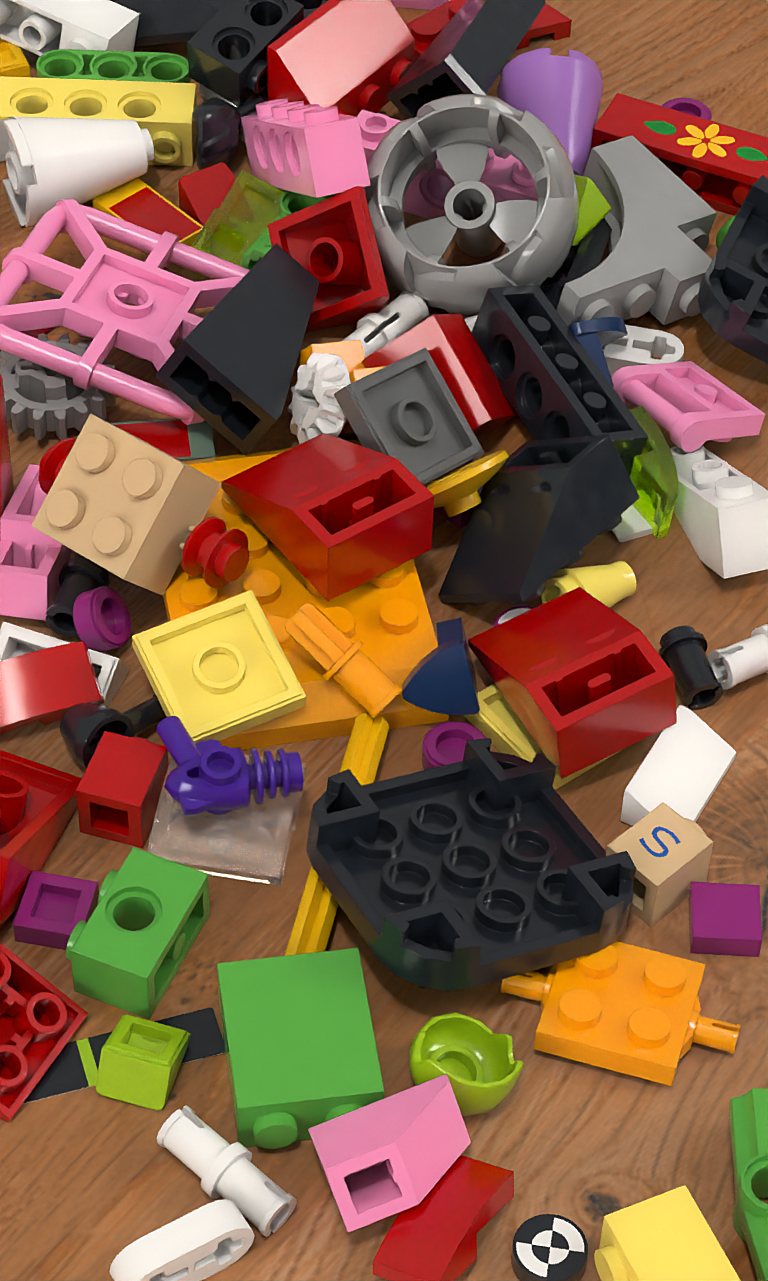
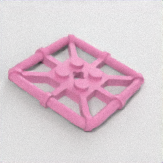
M75 199L58 200L55 207L42 216L23 244L18 248L12 249L2 262L3 271L0 274V350L73 378V385L84 390H89L91 386L161 414L181 419L187 425L203 422L204 419L172 391L170 392L102 365L111 349L116 347L136 358L151 361L157 371H159L175 351L173 345L178 338L184 340L203 320V318L193 315L195 309L216 306L250 270L180 243L179 236L168 231L160 235L97 209L80 205ZM59 232L63 234L68 233L85 258L86 262L81 269L43 255ZM99 235L145 252L149 256L143 262L107 248ZM170 263H173L213 280L193 282L163 269L168 267ZM32 280L64 293L60 299L8 305L21 285L28 284ZM126 303H132L136 306L127 305ZM63 326L81 336L93 338V341L83 356H80L20 331Z

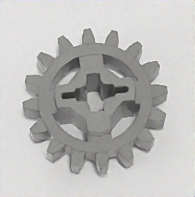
M44 333L38 334L37 338L80 356H83L91 344V340L88 339L80 341L77 345L70 344L69 334L63 333L57 342L49 341ZM5 351L0 352V375H2L7 422L12 420V430L17 435L27 428L34 429L35 440H42L47 431H55L58 438L64 440L67 438V429L75 427L81 432L90 413L105 421L107 419L106 407L115 406L116 396L93 386L89 390H84L73 385V378ZM106 357L102 365L115 369L114 365L108 364V358Z

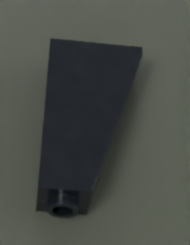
M467 0L388 93L387 97L409 119L415 118L418 110L424 104L436 99L459 94L486 95L546 4V1Z
M276 243L180 343L156 373L155 377L243 454L247 455L282 414L320 281Z

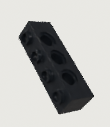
M536 284L488 288L472 334L492 368L504 396L534 439L547 440L609 434L631 478L649 437L539 286Z

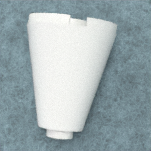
M10 116L7 119L0 120V162L6 161L9 179L3 180V184L11 209L21 226H36L42 216L55 207L58 200L75 199L81 205L146 174L148 162L154 160V146L151 135L146 128L140 129L135 120Z

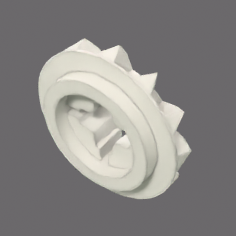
M312 353L307 360V364L300 365L297 370L298 381L295 386L290 387L293 397L291 404L287 408L288 412L293 415L290 430L291 433L297 435L299 445L323 433L338 437L347 421L343 410L334 396V393L351 384L346 364L336 354Z

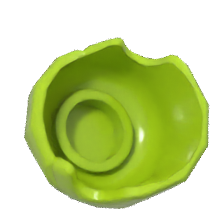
M457 1012L430 1018L416 1033L409 1049V1068L415 1085H420L446 1074L462 1116L488 1113L499 1105L513 1089L524 1065L522 1061H514L513 1038L511 1035L493 1034L491 1029L480 1020Z

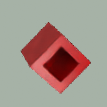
M104 731L76 789L80 832L143 848L168 794L164 787L169 775L167 748L141 737H127Z

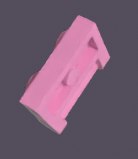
M692 361L626 366L617 370L611 377L614 385L613 389L626 406H635L670 433L671 441L685 452L691 453L698 450L708 440L730 442L732 438L759 435L765 418V413Z

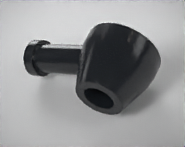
M155 693L152 698L123 713L107 706L79 703L72 706L63 716L60 723V733L72 756L81 766L87 768L104 731L134 737L157 725L167 716Z

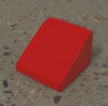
M224 162L179 179V209L206 228V240L254 222V214L232 171Z

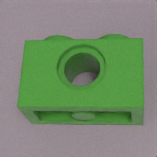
M133 847L120 870L112 869L105 877L100 888L98 905L88 922L84 920L79 921L70 935L66 948V958L71 961L74 991L150 1020L210 916L209 874Z

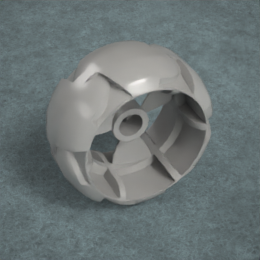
M459 94L443 97L424 104L418 110L415 118H409L396 123L386 133L368 164L370 186L364 187L383 272L401 292L405 290L422 298L426 302L427 307L445 309L449 314L478 315L488 288L536 284L540 286L547 277L552 278L562 266L574 242L579 219V198L574 172L565 148L553 131L538 117L526 109L522 112L499 98L481 94ZM488 148H493L495 155L503 159L508 158L511 154L525 166L535 183L538 202L529 199L495 202L492 191L480 182L488 156ZM438 159L446 174L455 184L445 198L444 210L446 216L429 219L407 228L403 217V205L408 186L423 169L426 172L432 171L436 167L435 160ZM453 238L462 252L473 257H483L493 253L502 241L507 244L505 245L506 254L479 265L447 266L443 258Z

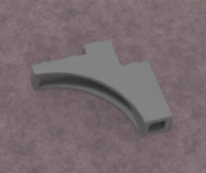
M633 135L593 147L583 176L590 178L611 206L610 212L604 217L612 228L608 239L610 255L592 271L580 278L565 283L556 311L567 326L572 323L601 317H621L623 320H627L632 317L638 318L646 312L654 315L663 325L687 316L693 317L701 313L697 300L700 283L713 260L704 250L708 246L709 233L717 212Z

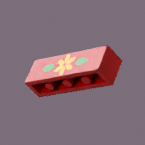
M617 93L593 128L591 149L633 135L711 208L733 216L738 213L752 185L762 175L768 179V137Z

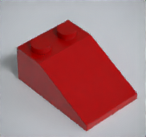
M0 750V926L20 906L31 872H41L78 808L76 789L82 779Z

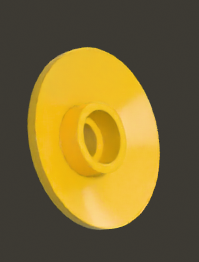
M506 449L487 455L424 485L434 495V508L444 506L450 518L480 504L482 500L477 490L502 467L509 457Z

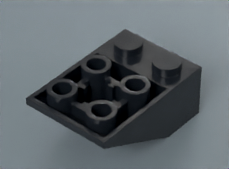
M610 435L526 441L513 452L496 474L483 485L479 495L482 502L474 507L438 594L441 602H470L472 606H479L488 602H511L512 605H522L530 602L543 593L545 590L544 583L558 570L567 568L579 561L584 555L583 548L595 537L617 527L622 521L621 514L640 497Z

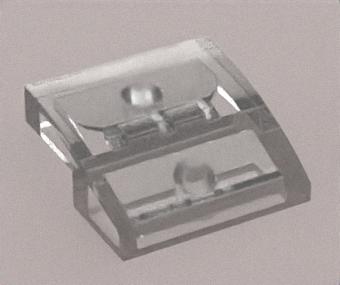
M244 754L247 764H249V755ZM171 758L160 794L147 852L209 875L281 886L291 832L296 828L302 792H293L289 794V797L283 798L279 787H277L276 798L269 799L266 789H264L263 803L257 805L251 790L250 803L247 808L234 809L223 815H215L207 811L195 815H185L180 803L175 801L164 787L167 776L177 767L174 759ZM302 763L304 786L307 766L305 763Z

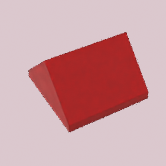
M355 186L267 224L272 247L277 243L320 281L305 332L354 324L368 313H378L382 310L389 299V293L364 187Z
M461 313L432 315L362 361L365 368L384 367L426 347L475 436H479L517 416L514 408L504 396L492 368Z

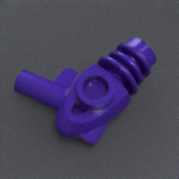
M177 716L167 717L157 725V734L177 764V767L167 776L164 787L170 796L180 803L185 815H195L204 811L215 815H223L234 809L247 808L250 803L251 790L257 805L263 803L264 789H266L269 799L276 798L277 787H279L283 798L289 797L290 793L303 791V770L298 751L285 753L284 749H278L276 761H274L271 751L266 750L263 752V762H261L258 750L252 748L249 751V764H247L241 748L222 746L218 740L213 739L195 744Z

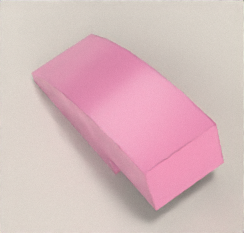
M29 464L0 518V615L45 620L46 612L49 606L52 605L60 588L59 574L64 563L70 559L72 549L31 526L47 496L39 484V465Z

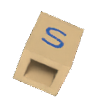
M662 802L608 844L606 856L623 851L629 853L636 867L633 881V900L630 910L652 927L689 897L691 882L707 881L714 841L706 836L703 829L696 822L683 818Z

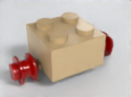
M91 413L77 439H64L44 453L39 465V484L47 496L31 525L33 528L118 577L162 596L181 560L183 570L191 576L203 574L205 583L212 588H221L229 582L237 580L244 573L249 562L247 535L239 529L227 531L224 521L217 517L203 520L222 484L219 481Z

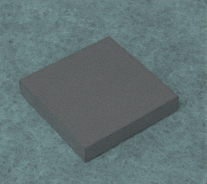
M426 347L334 393L337 402L362 446L397 458L423 485L485 453Z

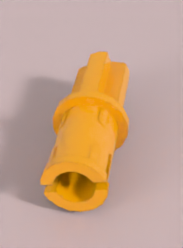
M308 602L301 606L285 625L286 632L327 671L323 677L327 681L333 677L369 712L372 718L377 716L402 690L398 684L396 685L359 649L364 644L360 639L354 644L313 603Z

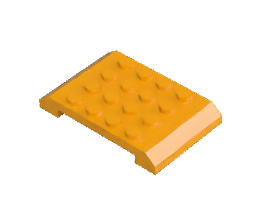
M359 439L348 440V442L362 446ZM291 448L182 462L221 483ZM221 486L203 520L217 517L224 521L227 531L239 529L247 535L249 562L244 573L237 580L229 582L221 588H212L205 583L203 574L200 576L187 574L183 570L181 560L163 594L169 622L252 590L306 695L305 707L219 741L222 746L247 750L351 735L356 717L361 713L368 712L333 677L327 681L323 677L327 671L286 632L285 625L301 606L308 602L313 603L354 644L360 639L364 644L359 649L388 678L401 688L406 677L420 660L438 647L414 559L327 601L224 492ZM402 690L375 716L385 718L389 724V729L445 722L449 719L447 714L435 713L404 700Z

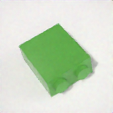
M358 948L217 963L218 1005L237 1141L245 1148L260 1146L266 1149H278L296 1141L312 1140L308 1131L309 1128L384 1099V1086Z

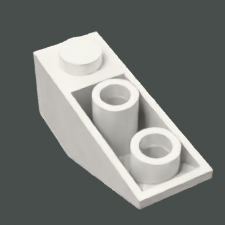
M0 0V38L36 55L41 56L46 52L58 49L134 51L139 13L110 0Z
M674 446L669 449V455L649 459L650 469L700 561L724 579L768 569V490L704 448V446L691 453L683 451L678 446Z

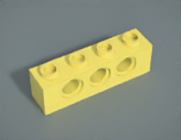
M0 76V120L7 119L10 116L135 120L140 129L146 128L152 138L154 160L148 162V165L193 166L197 124L192 119L194 109L197 108L196 83Z

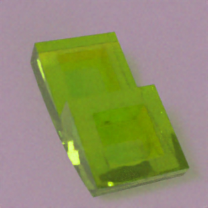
M242 170L219 209L214 208L191 247L242 267V255L267 228V224L271 223L279 215L280 198L284 192Z
M639 406L629 411L649 438L641 455L634 458L630 478L640 498L632 505L652 527L654 536L659 539L668 535L678 496V476L671 450L662 432L645 408Z

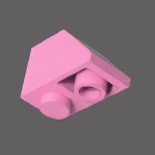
M446 1074L308 1129L348 1233L418 1205L471 1143Z

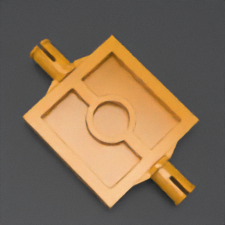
M618 941L595 953L557 963L550 969L548 975L530 971L502 980L501 993L503 994L508 993L541 1002V1018L536 1029L534 1050L668 1086L673 1085L679 1061L691 1049L692 1043L727 1051L734 1055L741 1024L736 1025L700 1015L701 1008L698 995L706 964Z

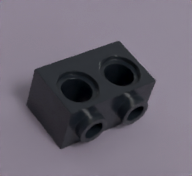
M228 0L187 42L189 77L234 105L241 106L254 93H261L268 86L267 47L304 19V6L295 0Z

